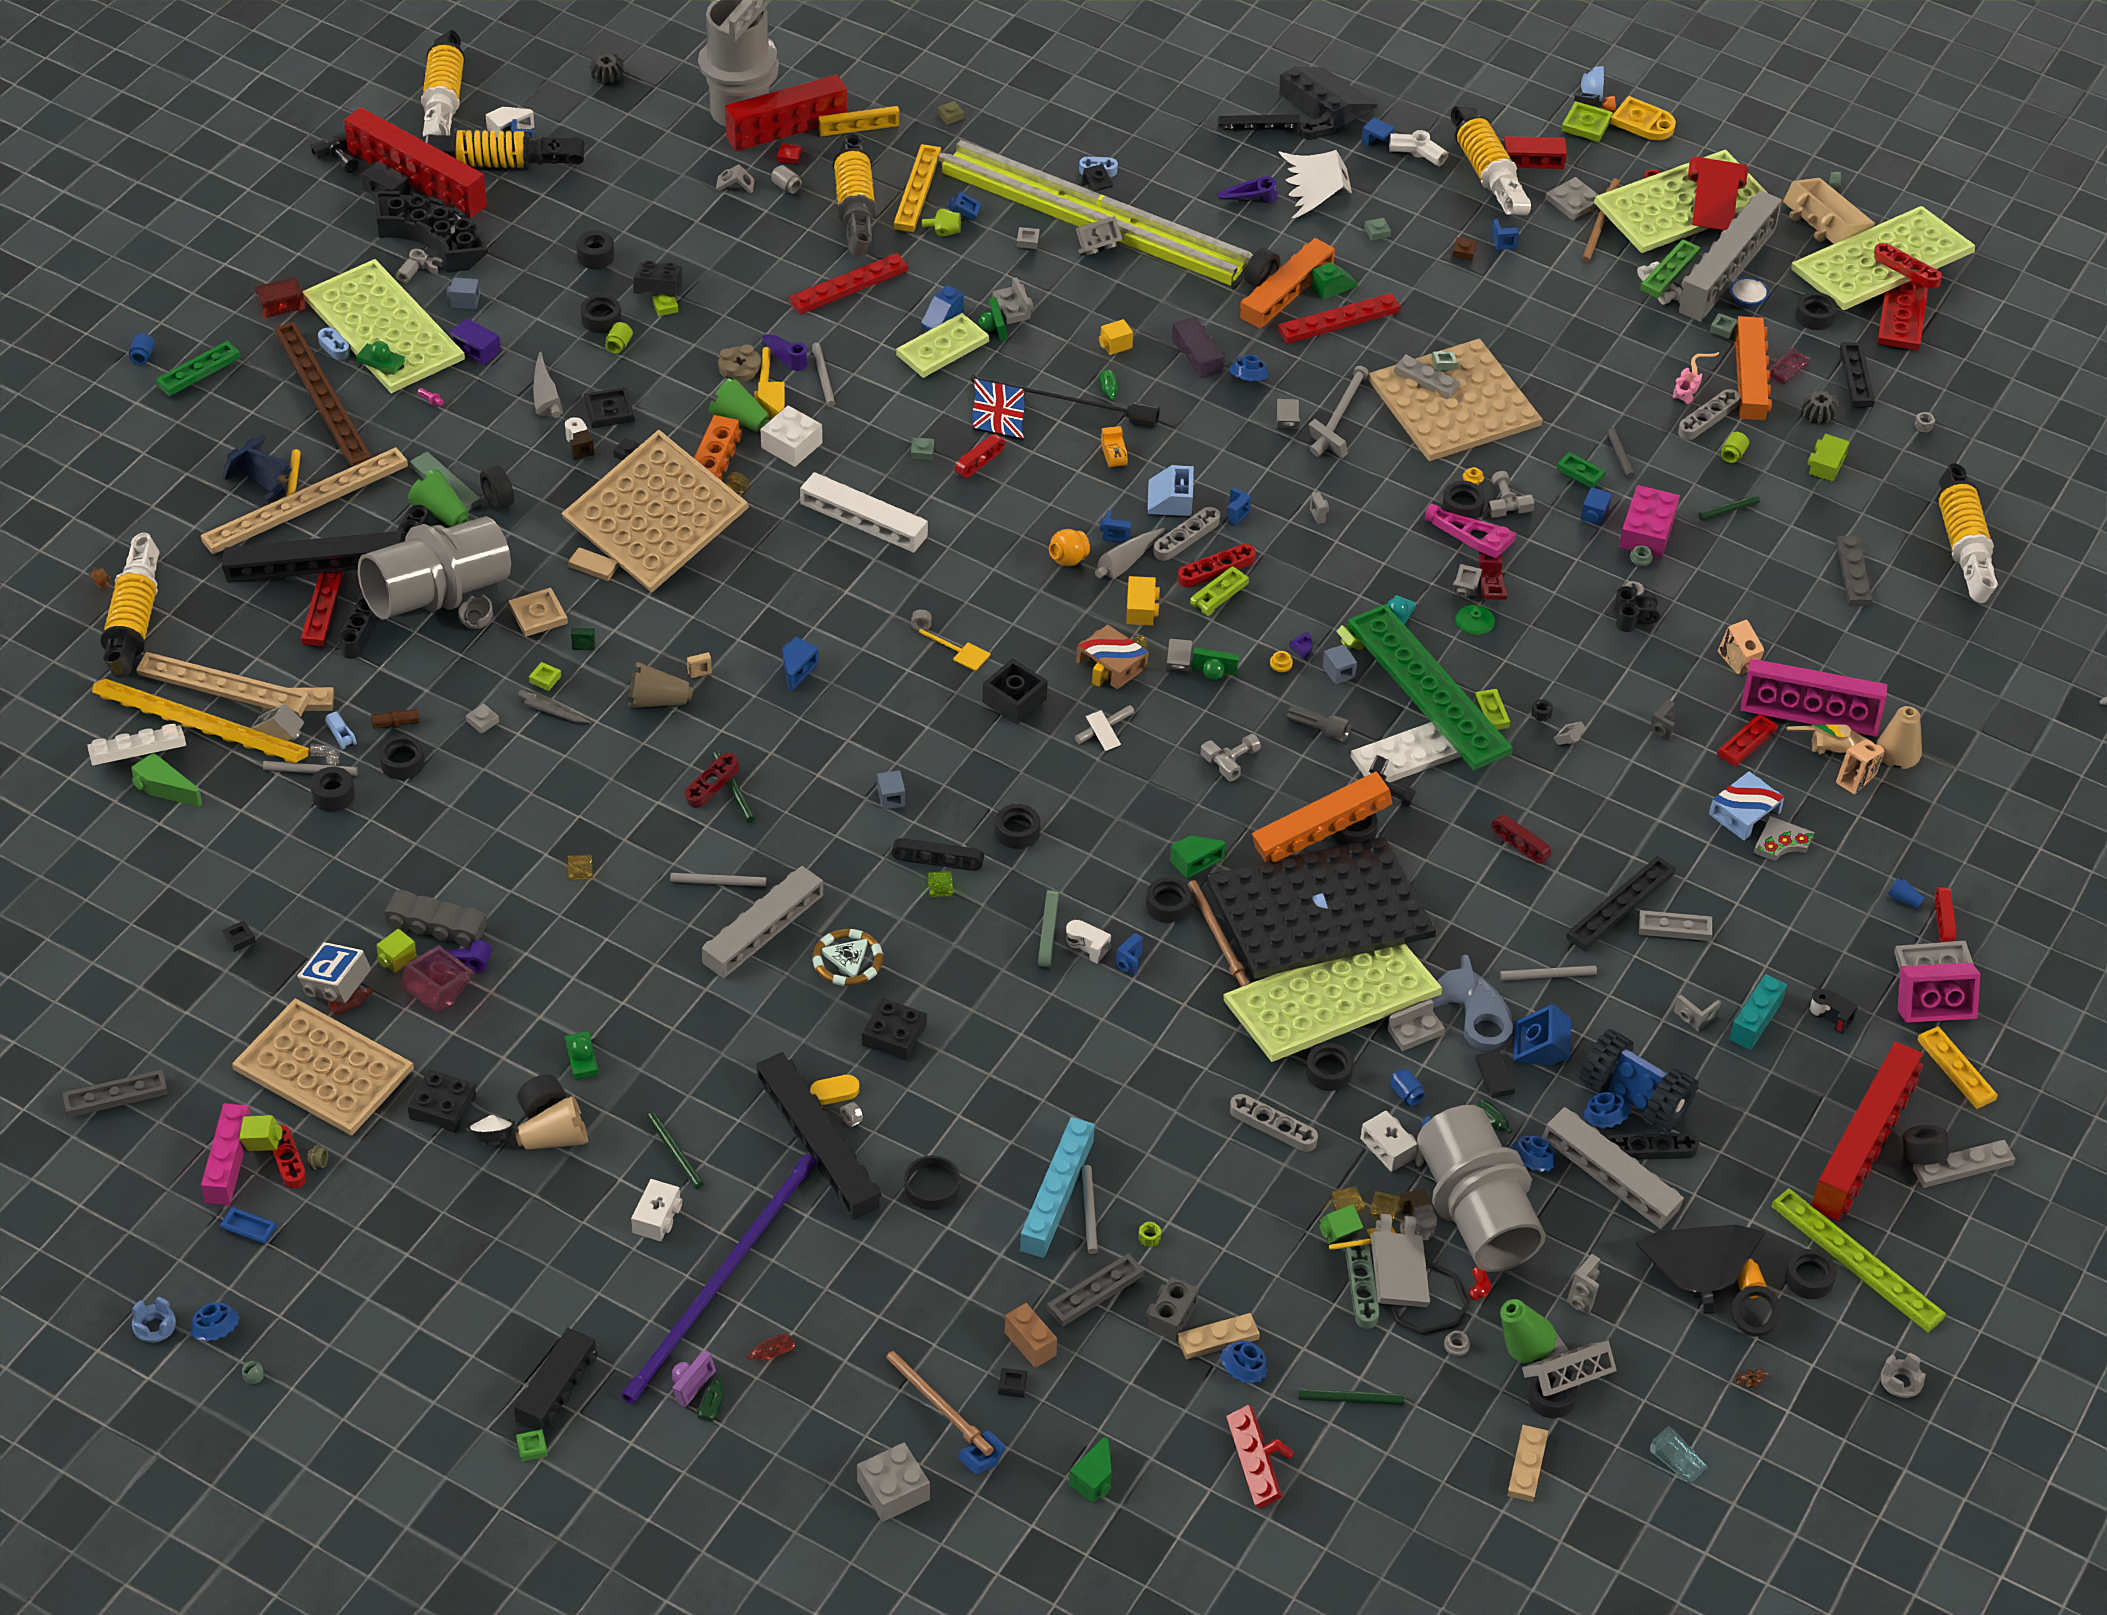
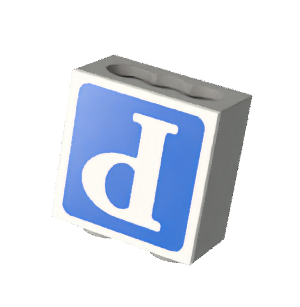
M324 942L297 977L306 995L327 999L332 1002L346 1003L371 971V967L363 950Z

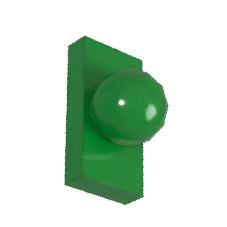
M996 297L988 299L992 312L983 313L979 317L978 325L985 332H993L997 328L1002 342L1008 340V334Z
M376 341L372 345L367 343L356 356V360L358 363L395 375L405 363V356L391 352L388 344L385 342Z
M1194 647L1192 669L1203 670L1204 676L1212 681L1220 679L1223 674L1237 676L1238 654Z
M589 1031L564 1036L574 1079L599 1075Z

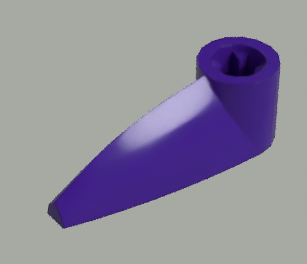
M1264 176L1223 190L1218 193L1219 199L1252 200L1260 198L1264 203H1272L1277 199L1278 191L1275 180L1272 177Z
M764 334L763 342L786 366L794 371H801L807 367V347L805 344L800 342L791 344L778 336Z
M478 940L474 941L470 948L448 950L419 959V964L423 967L440 970L481 973L487 967L492 948L487 942Z

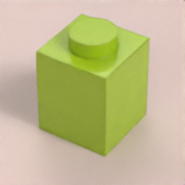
M400 929L395 930L376 945L378 962L384 968L388 967L394 973L417 957L415 941Z
M272 1115L243 1117L239 1139L248 1151L277 1150L278 1141L282 1138V1128Z

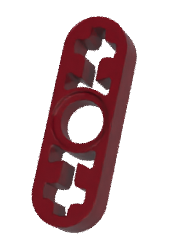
M733 753L722 754L686 788L684 794L689 806L694 808L703 806L739 771L740 765L736 755ZM710 777H718L715 783H706Z
M1501 814L1492 821L1491 828L1498 837L1534 862L1542 864L1551 856V849L1546 842L1508 816Z

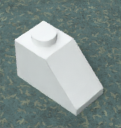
M512 107L496 109L486 114L487 131H495L496 137H498L499 131H503L504 137H506V132L511 131L513 119H517L518 129H532L535 127L533 111L531 109Z

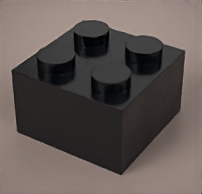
M1012 658L983 683L982 702L1018 725L1047 699L1048 680Z

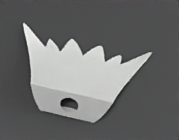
M1337 150L1310 156L1279 152L1285 160L1296 166L1288 168V170L1293 173H1299L1286 179L1291 184L1300 185L1292 190L1289 196H1304L1295 205L1303 206L1292 218L1299 217L1312 210L1341 188L1347 193H1352L1347 168Z

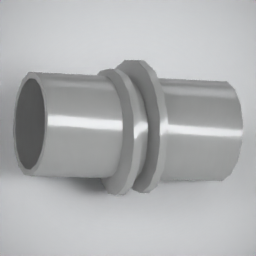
M714 0L708 6L706 12L707 45L699 52L698 66L701 73L706 76L707 84L709 85L710 113L716 122L725 127V105L770 93V85L777 78L779 69L777 49L773 41L768 38V12L766 8L736 42L717 36V29L742 0Z
M487 516L449 528L441 525L428 526L425 524L412 527L405 537V542L363 554L358 561V577L363 596L369 608L381 619L390 618L420 607L430 612L436 611L441 607L447 610L457 608L460 605L463 593L506 580L511 571L510 551L506 538L496 522Z
M1461 1105L1453 1107L1429 1120L1418 1133L1417 1143L1437 1183L1433 1190L1432 1204L1438 1215L1447 1221H1454L1479 1269H1483L1486 1272H1499L1526 1262L1542 1247L1546 1234L1526 1195L1530 1190L1532 1178L1526 1167L1523 1166L1524 1164L1518 1151L1502 1147L1484 1109L1478 1106Z

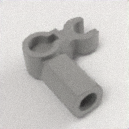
M413 249L409 253V259L397 271L396 278L398 281L407 284L420 268L428 269L430 273L437 275L438 267H443V260L436 257L431 258L421 249Z

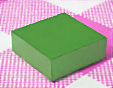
M542 1429L516 1435L521 1462L548 1456Z

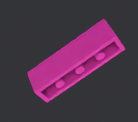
M223 1103L201 1183L205 1203L231 1204L245 1152V1146L239 1137L243 1117L250 1116L248 1105Z

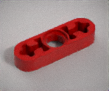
M997 434L991 435L957 461L955 472L963 478H968L1003 451L1006 444L1005 440Z
M1937 887L1935 892V908L1940 943L1954 942L1956 940V926L1951 889Z
M280 1125L284 1144L280 1145L278 1141L277 1150L271 1151L284 1185L288 1188L296 1189L303 1186L306 1181L305 1169L290 1129L285 1125ZM284 1153H292L294 1155L290 1160L280 1159V1156ZM294 1168L296 1178H292L289 1169Z

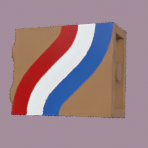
M1106 625L1101 630H1097L1087 640L1079 643L1076 663L1081 664L1091 657L1112 671L1110 685L1115 689H1119L1147 668L1149 651L1111 626Z

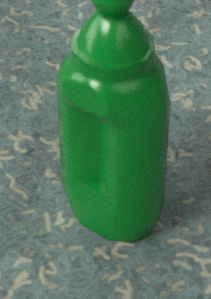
M1104 370L1099 376L1101 387L1107 397L1114 401L1118 391L1116 376L1113 371Z

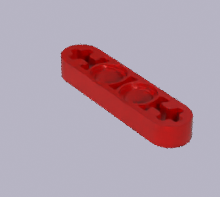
M1879 243L1875 246L1874 259L1926 288L1934 289L1941 285L1942 274L1937 269L1890 244Z
M1242 544L1185 565L1178 570V583L1183 587L1189 588L1219 577L1232 566L1237 570L1247 567L1255 562L1256 550L1252 545ZM1230 560L1232 563L1227 565L1223 564L1221 561ZM1203 567H1210V568H1212L1213 570H1212V571H1209V572H1206V571H1203L1202 568H1203Z

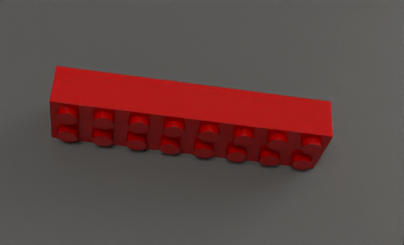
M362 107L344 119L347 148L351 154L360 157L372 165L380 161L409 177L411 187L418 189L429 197L444 201V204L452 209L454 207L458 208L468 218H472L487 206L483 173Z
M1894 1042L1819 1178L1811 1206L1822 1215L1839 1222L1843 1213H1849L1853 1204V1197H1857L1863 1183L1861 1182L1863 1178L1867 1179L1872 1169L1870 1164L1873 1161H1877L1882 1150V1143L1886 1144L1890 1136L1891 1130L1889 1129L1892 1126L1895 1127L1901 1113L1898 1112L1901 1109H1905L1910 1098L1908 1096L1909 1093H1913L1919 1081L1917 1078L1924 1065L1920 1063L1923 1053L1899 1042Z

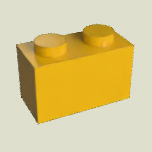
M1129 576L1126 624L1153 626L1154 617H1158L1159 603H1155V600H1159L1160 587H1155L1156 578Z

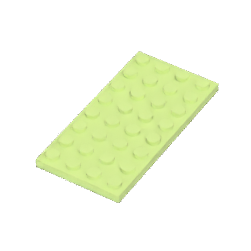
M1726 149L1703 157L1738 163ZM1689 163L1595 196L1594 203L1641 253L1709 229L1692 225L1697 183L1688 179ZM1749 173L1747 175L1746 187L1738 189L1734 219L1738 217L1740 210L1747 206L1752 196L1755 197L1760 190L1767 193Z
M1920 206L1792 262L1791 270L1821 293L1832 297L1841 309L1846 310L1911 281L1908 277L1874 259V248L1877 244H1890L1935 269L1974 253L1975 245L1923 206Z
M376 259L302 291L303 299L330 328L335 329L349 343V348L356 356L367 343L372 345L376 341L385 342L388 344L391 352L405 356V363L395 375L365 365L390 393L465 359L464 352Z
M1403 944L1277 973L1225 993L1224 1002L1270 1061L1273 1062L1389 1016L1396 1011L1414 1006L1418 1002H1424L1442 994V987L1407 945Z

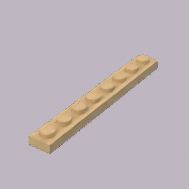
M149 652L145 653L136 669L140 676L271 710L285 703L299 717H301L310 700L309 694Z

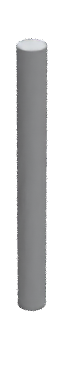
M814 343L812 349L826 404L828 407H833L835 400L821 346L819 343Z
M263 762V770L315 774L320 769L334 767L317 764ZM337 766L347 770L351 776L357 777L358 767Z
M671 873L670 881L675 883L766 887L767 877Z
M1594 965L1500 971V980L1597 975V967Z
M1084 1165L1081 1169L1087 1250L1089 1254H1096L1098 1247L1092 1168L1090 1165Z

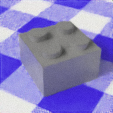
M905 1442L857 1464V1482L882 1522L930 1500V1482Z

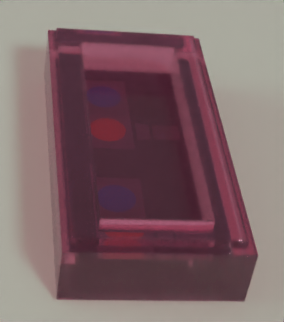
M1791 348L1768 369L1770 370V377L1785 385L1808 363L1809 357Z

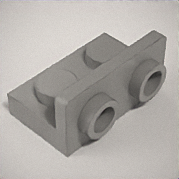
M1115 216L1075 228L1081 245V249H1078L1079 254L1086 252V255L1098 252L1097 248L1102 246L1106 250L1117 246L1116 242L1122 240Z
M1017 277L1012 278V287L992 291V298H997L1006 324L1030 319L1033 302L1030 297H1027L1023 284H1020Z
M1431 999L1425 1002H1418L1405 1010L1396 1011L1389 1017L1388 1032L1402 1051L1444 1035L1445 1027L1433 1012L1434 1003Z
M1591 1254L1575 1273L1567 1298V1302L1573 1308L1587 1315L1592 1310L1599 1284L1595 1280L1600 1273L1598 1270L1600 1258L1594 1254Z

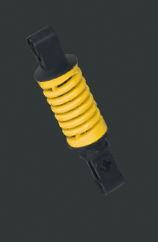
M454 129L453 136L428 134L422 140L471 167L478 165L480 168H483L486 165L488 168L492 166L495 168L500 166L507 168L510 166L511 168L517 167L528 170L532 162H537L538 165L543 163L577 165L584 162L585 141L578 137L557 138L543 136L532 138L528 130L515 131L513 137L511 131L506 132V137H504L503 131L498 132V137H496L495 131H491L490 137H488V131L486 130L482 132L481 137L480 131L476 130L472 140V132L470 130Z

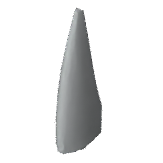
M539 352L533 383L536 413L541 416L558 418L561 414H564L556 386L546 370L542 352Z
M1161 528L1141 534L1106 552L1098 561L1095 575L1098 578L1107 575L1111 579H1115L1127 571L1166 532V529Z

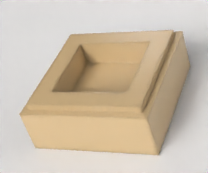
M709 652L687 657L689 678L712 673Z

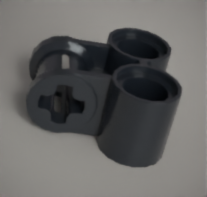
M1620 587L1617 590L1614 610L1618 614L1617 628L1623 632H1631L1635 630L1637 623H1656L1660 619V613L1656 608L1658 605L1656 596L1651 594L1637 595L1636 590L1632 587Z

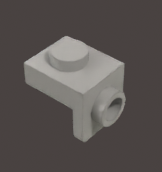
M1460 564L1456 581L1453 584V591L1463 597L1475 596L1482 569Z

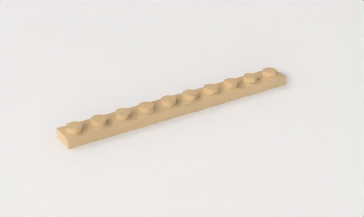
M395 447L201 535V540L213 555L224 550L225 547H231L408 466L407 459Z

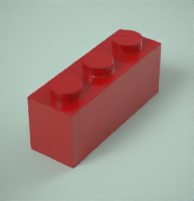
M1504 137L1503 147L1517 168H1565L1567 156L1565 138Z

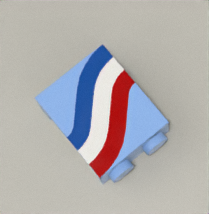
M1749 771L1712 799L1709 815L1745 841L1751 836L1755 822L1771 810L1777 815L1781 813L1785 797Z

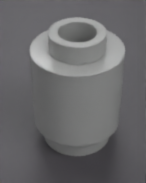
M786 166L776 167L772 172V182L785 192L794 194L800 189L802 185L800 177Z

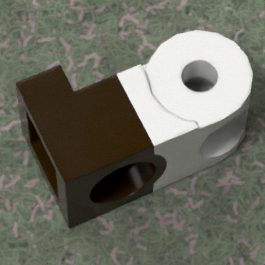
M580 418L568 419L565 422L566 439L570 442L573 459L576 460L594 455L593 438L583 420Z

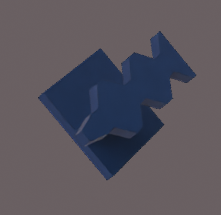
M261 435L257 439L255 437L251 438L245 443L243 448L240 450L236 448L227 455L228 459L224 465L221 477L226 479L238 470L242 471L269 491L265 496V499L268 501L285 489L283 485L288 481L287 475L292 471V468L285 460L261 452L265 437Z

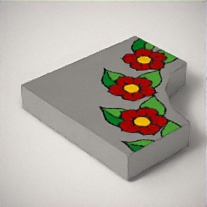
M1770 816L1755 846L1754 853L1776 861L1787 852L1806 854L1815 832Z

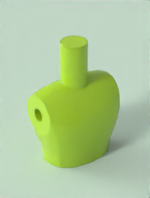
M939 209L935 219H922V227H935V232L938 236H950L960 233L961 215L947 209Z

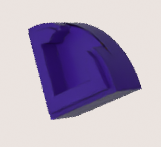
M1308 632L1290 641V648L1304 660L1312 652V638Z

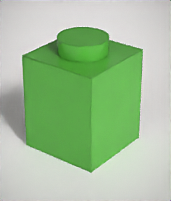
M1353 1204L1329 1213L1320 1219V1230L1323 1236L1328 1238L1329 1243L1355 1234L1363 1228Z

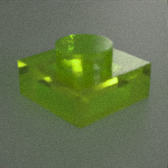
M951 871L928 873L930 897L953 896L954 889Z

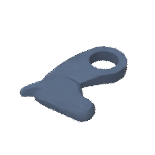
M1462 955L1460 968L1449 970L1436 980L1442 987V994L1431 998L1434 1003L1433 1008L1448 1004L1449 1002L1459 1003V1006H1463L1465 1009L1464 1037L1469 1045L1486 1052L1503 1049L1511 1041L1513 1028L1511 1012L1496 989L1477 973L1473 972L1468 955ZM1482 1021H1491L1501 1028L1502 1033L1496 1037H1484L1475 1031L1474 1026Z

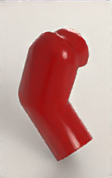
M1476 1267L1472 1270L1476 1284L1475 1287L1469 1290V1294L1474 1301L1485 1298L1492 1288L1485 1270Z

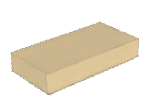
M580 547L568 561V567L609 581L619 567L615 560Z

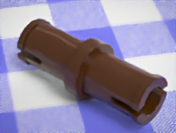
M418 708L405 711H397L395 709L389 713L371 714L372 728L388 726L398 728L399 725L420 723Z

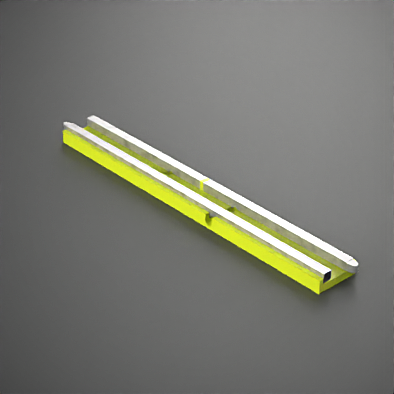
M962 140L956 144L954 155L939 154L943 174L1079 227L1115 216L1122 236V240L1117 242L1230 286L1245 269L1250 258L1253 256L1249 251Z

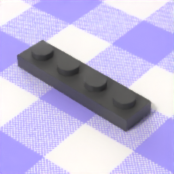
M1837 536L1836 546L1848 605L1871 606L1872 595L1859 536Z
M161 1069L62 1092L67 1117L70 1118L168 1095L163 1070Z
M1128 1253L1047 1303V1311L1063 1327L1143 1277L1144 1269Z

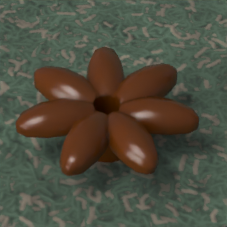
M1762 1368L1754 1372L1748 1369L1746 1374L1736 1376L1739 1379L1736 1381V1385L1745 1384L1746 1387L1756 1388L1759 1384L1763 1383V1378L1769 1377V1374L1764 1373Z

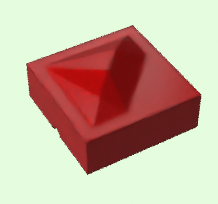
M782 143L777 155V162L797 165L802 152V146Z

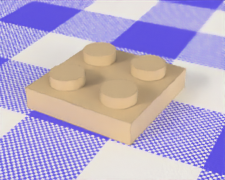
M551 587L508 601L509 608L525 637L568 624L567 616Z

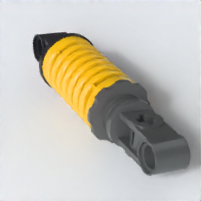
M847 134L839 153L833 160L838 200L837 210L839 212V219L844 222L846 227L849 252L855 257H864L872 240L871 224L872 219L876 215L871 171L872 161L869 154L863 150L862 139L855 134Z

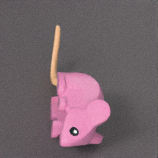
M1719 352L1715 354H1696L1691 360L1692 373L1689 371V368L1681 372L1680 378L1676 379L1677 384L1673 392V399L1678 398L1686 404L1692 402V395L1697 392L1702 381V373L1698 375L1695 360L1699 357H1715Z

